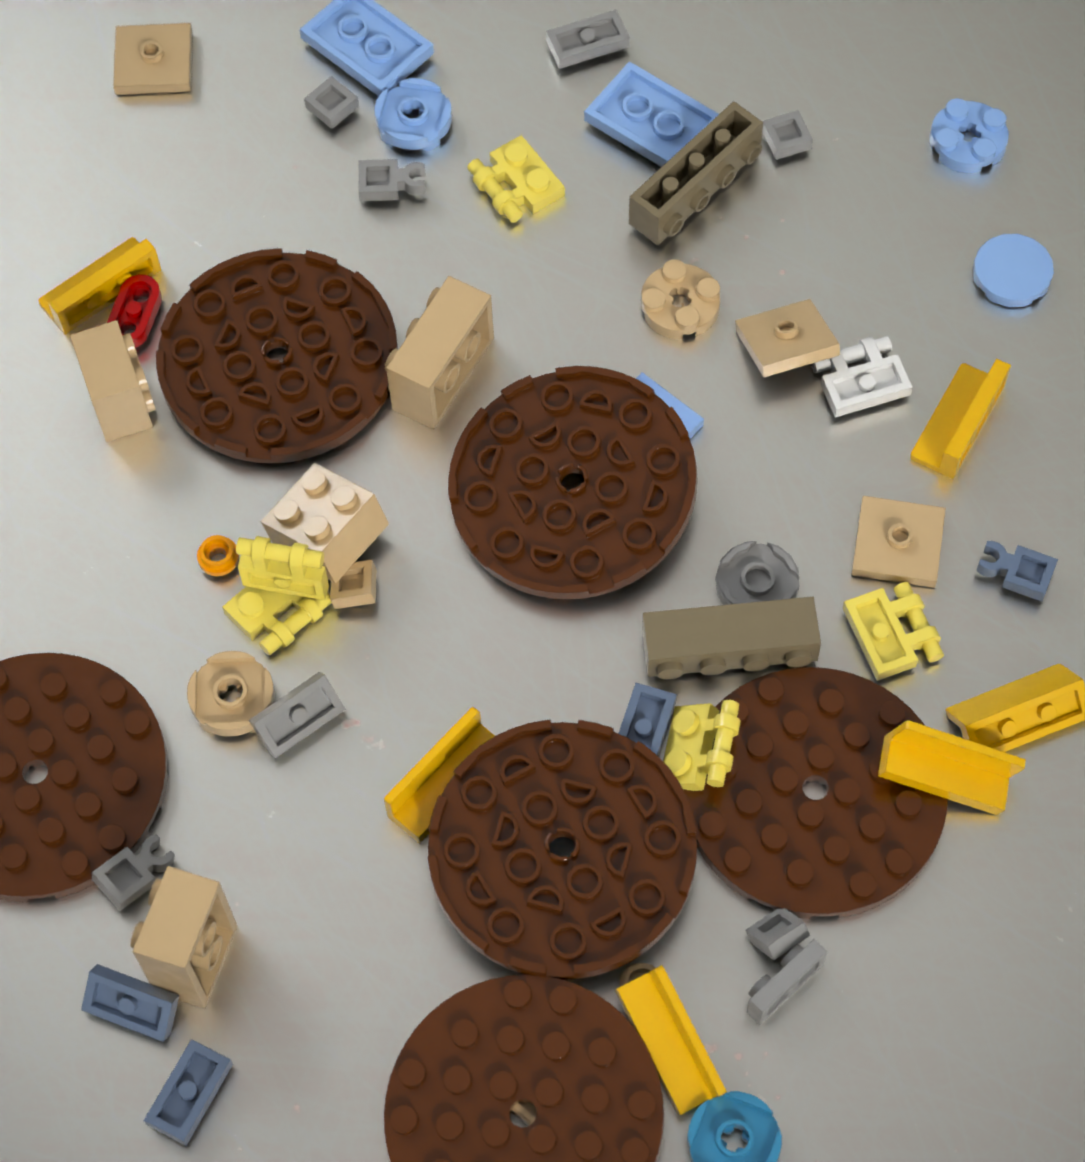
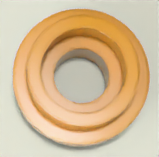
M214 535L205 539L200 545L197 552V560L200 568L205 573L212 576H223L235 569L239 562V554H236V544L231 539L221 535ZM217 554H224L226 556L220 561H212V558Z

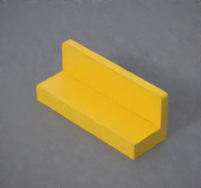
M131 237L38 299L39 305L66 335L114 303L125 280L139 274L152 277L160 272L161 266L156 249L147 239L139 243L136 238Z
M996 358L989 373H986L966 363H962L911 451L910 459L954 479L1006 385L1011 365Z
M1056 664L952 705L945 710L947 717L960 727L963 739L1007 752L1084 721L1085 685L1083 678L1062 664Z
M471 707L384 797L387 817L419 844L429 835V825L436 801L454 776V770L475 749L495 737L492 732L481 724L480 712L475 707Z
M905 721L884 736L878 776L998 815L1005 811L1009 778L1025 769L1026 760L913 721Z
M662 965L615 989L632 1026L647 1046L659 1079L678 1116L703 1104L707 1100L719 1097L727 1092Z

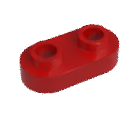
M144 274L134 275L125 280L107 321L109 323L117 320L122 335H125L124 333L128 330H134L130 334L135 348L141 346L147 340L162 302V295L157 281L151 276ZM142 297L148 298L144 302H137Z

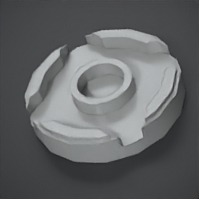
M749 541L731 548L720 560L715 578L716 592L721 603L729 605L796 598L800 586L799 570L791 555L778 545L768 542L765 545L756 544L757 541Z

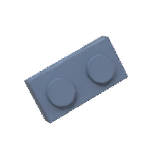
M635 683L618 734L629 738L635 743L637 741L643 743L659 756L677 701V694Z
M96 964L89 971L81 1010L164 1042L171 1034L180 995Z
M191 1039L144 1119L146 1125L187 1146L233 1066L231 1059Z

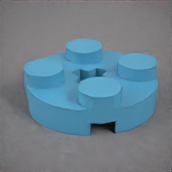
M732 1091L723 1094V1096L715 1097L710 1101L707 1100L698 1107L690 1121L687 1143L691 1162H777L782 1146V1135L780 1127L778 1128L777 1121L773 1117V1112L765 1102L751 1094ZM734 1128L743 1131L742 1140L748 1143L744 1149L737 1148L735 1152L726 1149L727 1143L721 1140L723 1133L731 1134Z

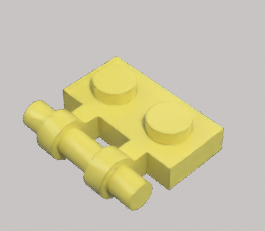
M522 135L489 153L492 167L485 166L480 159L472 160L467 166V169L473 175V183L480 191L487 192L493 200L492 206L500 215H505L512 223L517 222L523 216V212L519 208L521 205L525 204L532 214H535L565 196V186ZM505 180L513 190H504L499 183Z
M256 536L255 540L238 538L236 554L241 555L238 570L243 586L319 600L326 599L329 583L326 568L322 566L324 552L310 550L307 544L294 543L293 546L271 543L270 538Z
M902 582L894 587L893 590L898 598L897 600L890 602L884 589L880 588L846 600L843 604L842 609L877 681L915 668L918 658L914 650H923L930 663L936 662L944 656L939 645L941 637L936 627L929 625L922 611L925 605L920 595L914 594L909 582ZM898 618H907L914 632L905 634Z
M245 587L223 605L222 608L224 614L252 641L265 630L269 635L260 641L259 645L270 656L281 646L283 648L289 646L295 640L294 635L309 622L314 624L323 616L322 611L332 602L328 592L325 600ZM292 606L297 609L284 622L277 620Z
M724 700L720 714L719 710L711 703L674 706L663 762L678 779L683 790H704L707 774L706 783L713 787L724 786L726 773L731 771L734 757L730 754L733 737L738 735L741 720L737 718L740 705L738 702Z

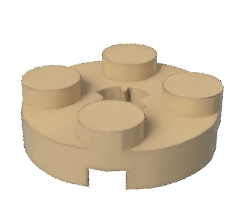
M679 260L667 261L663 268L657 269L646 279L642 287L641 307L644 312V319L651 329L668 338L683 339V335L695 332V336L703 334L712 327L719 315L720 285L709 273L697 266L684 264ZM685 296L690 304L685 306L684 303H681V307L674 306L673 297Z
M224 651L214 654L206 659L207 664L202 666L198 672L195 670L189 679L187 699L192 714L204 731L216 735L239 736L255 731L249 720L275 701V689L269 671L262 664L258 663L255 657L245 652ZM228 686H237L238 692L243 690L242 695L236 698L235 701L227 702L225 698L223 700L219 698L220 693L228 691Z

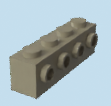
M733 101L629 196V224L657 246L668 236H675L691 214L702 211L710 201L711 196L720 187L724 189L729 186L737 172L746 163L750 165L759 157L763 148L761 145L763 122Z
M814 596L645 612L642 616V636L648 677L658 676L660 679L670 680L679 678L686 673L701 672L703 675L712 676L721 674L728 669L744 668L746 671H761L770 665L787 664L789 667H803L812 661H818L821 639Z

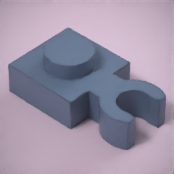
M987 541L983 553L993 556L996 562L990 563L980 559L976 571L986 577L1004 576L1003 588L1043 602L1058 559L1020 545L1017 546L1013 555L1007 553L1004 546L1000 543Z

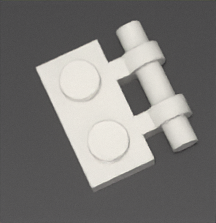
M888 336L875 340L873 337L860 339L858 345L840 349L839 356L811 364L815 373L826 370L831 372L822 376L821 386L835 417L911 395L913 386L899 355L895 354L882 358L881 354L892 351V344ZM860 360H863L865 362L864 364L854 366L851 368H848L847 364L857 362Z

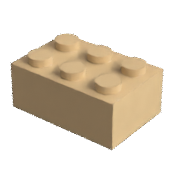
M451 276L447 277L441 288L436 287L431 292L426 310L420 319H413L407 329L405 341L399 349H393L386 360L385 371H387L388 391L390 392L392 410L433 430L436 428L494 339L492 299L490 294Z
M167 866L162 880L156 879L151 887L148 904L151 907L145 922L139 921L137 923L130 945L150 984L180 995L179 1001L205 1009L238 926L220 882Z

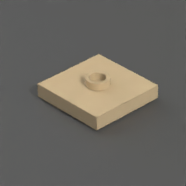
M191 23L116 26L113 79L115 95L191 91Z
M811 299L735 320L736 332L763 377L840 355V345Z
M862 496L851 575L899 583L909 582L912 585L935 588L946 508Z

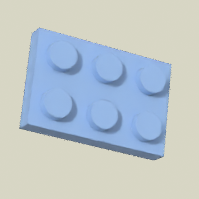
M333 0L300 28V35L303 41L378 97L386 88H388L389 92L398 86L399 81L406 79L434 54L433 43L374 0Z
M629 61L584 111V121L662 167L719 114Z

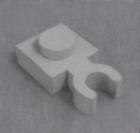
M397 159L359 160L360 201L399 200V191L403 190L411 195L425 194V180H412L415 177H425V164L413 162L404 168H398Z
M157 834L148 837L143 842L141 852L136 856L126 847L92 872V881L119 911L151 889L156 879L152 872H164L167 866L171 867L174 863L175 854L172 851L163 857H155L151 854L153 850L160 846V837Z

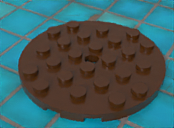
M282 248L245 253L219 263L189 284L190 290L177 304H172L160 328L162 334L158 351H156V370L163 396L170 411L192 437L214 451L232 458L257 463H285L308 459L326 453L345 443L365 428L379 412L390 393L388 391L389 384L385 364L392 350L398 349L396 329L390 310L378 290L358 271L354 273L339 265L337 259L309 250H306L305 254L283 253ZM274 348H283L288 351L287 355L283 358V362L272 360L267 357V354Z
M567 366L555 368L556 372L535 378L529 375L515 381L502 389L501 395L485 409L481 407L465 427L455 447L449 470L448 495L460 536L472 556L483 568L500 581L522 592L551 599L569 600L595 597L616 591L640 579L660 564L678 543L689 523L696 500L698 479L694 450L686 427L673 407H669L658 397L650 386L629 375L606 368ZM578 473L582 475L584 483L582 482L581 485L570 489V491L561 485L563 478L568 474Z
M33 653L0 661L1 900L29 902V899L55 896L57 899L95 885L92 881V872L126 847L135 853L148 837V829L153 823L158 809H162L168 782L167 750L158 721L145 698L130 682L98 662L63 653ZM29 767H46L48 774L42 782L36 784L28 783L26 775L30 770Z
M821 667L785 669L758 677L734 690L715 706L720 714L724 700H733L740 704L737 718L741 720L739 733L733 737L730 754L734 757L732 769L726 773L723 787L708 785L706 783L707 774L704 790L691 791L684 789V792L691 806L696 825L697 848L715 874L731 889L747 900L751 898L774 910L785 908L798 918L811 919V916L828 917L837 915L838 918H844L866 912L884 904L905 890L919 876L928 864L942 834L947 815L948 799L878 776L884 736L905 721H913L924 725L915 712L899 697L875 682L852 673ZM807 781L825 784L827 795L822 799L813 800L804 794L803 787Z
M542 720L511 728L491 738L469 754L454 770V776L447 784L442 795L438 796L431 816L428 841V864L437 899L454 929L468 944L494 963L524 975H538L563 980L581 979L615 970L633 961L655 945L671 928L688 899L696 869L697 840L696 825L687 796L669 767L653 751L639 741L635 743L629 738L614 732L612 727L584 720H578V723H551V720ZM560 837H566L574 843L575 849L570 857L557 856L550 852L549 846L552 841Z
M511 975L490 979L456 993L437 1006L415 1028L397 1057L390 1075L384 1107V1132L391 1162H657L664 1130V1103L659 1076L646 1044L632 1024L613 1005L596 993L563 979L538 975ZM527 1101L536 1107V1119L527 1127L516 1126L511 1121L510 1113L516 1103L520 1104Z

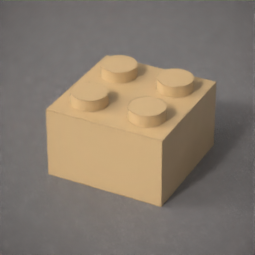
M117 320L71 334L70 338L106 443L153 428L148 412L156 409L131 334L122 335Z
M316 463L304 473L260 521L272 543L293 546L294 543L307 544L310 550L324 552L322 566L326 568L328 580L334 583L340 580L389 525L374 493Z

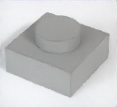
M332 76L304 98L306 109L331 129L359 107L358 97Z
M799 110L763 121L762 132L776 160L812 149L813 139Z
M777 908L746 929L751 944L773 960L787 954L796 945L810 936L805 922L785 908Z

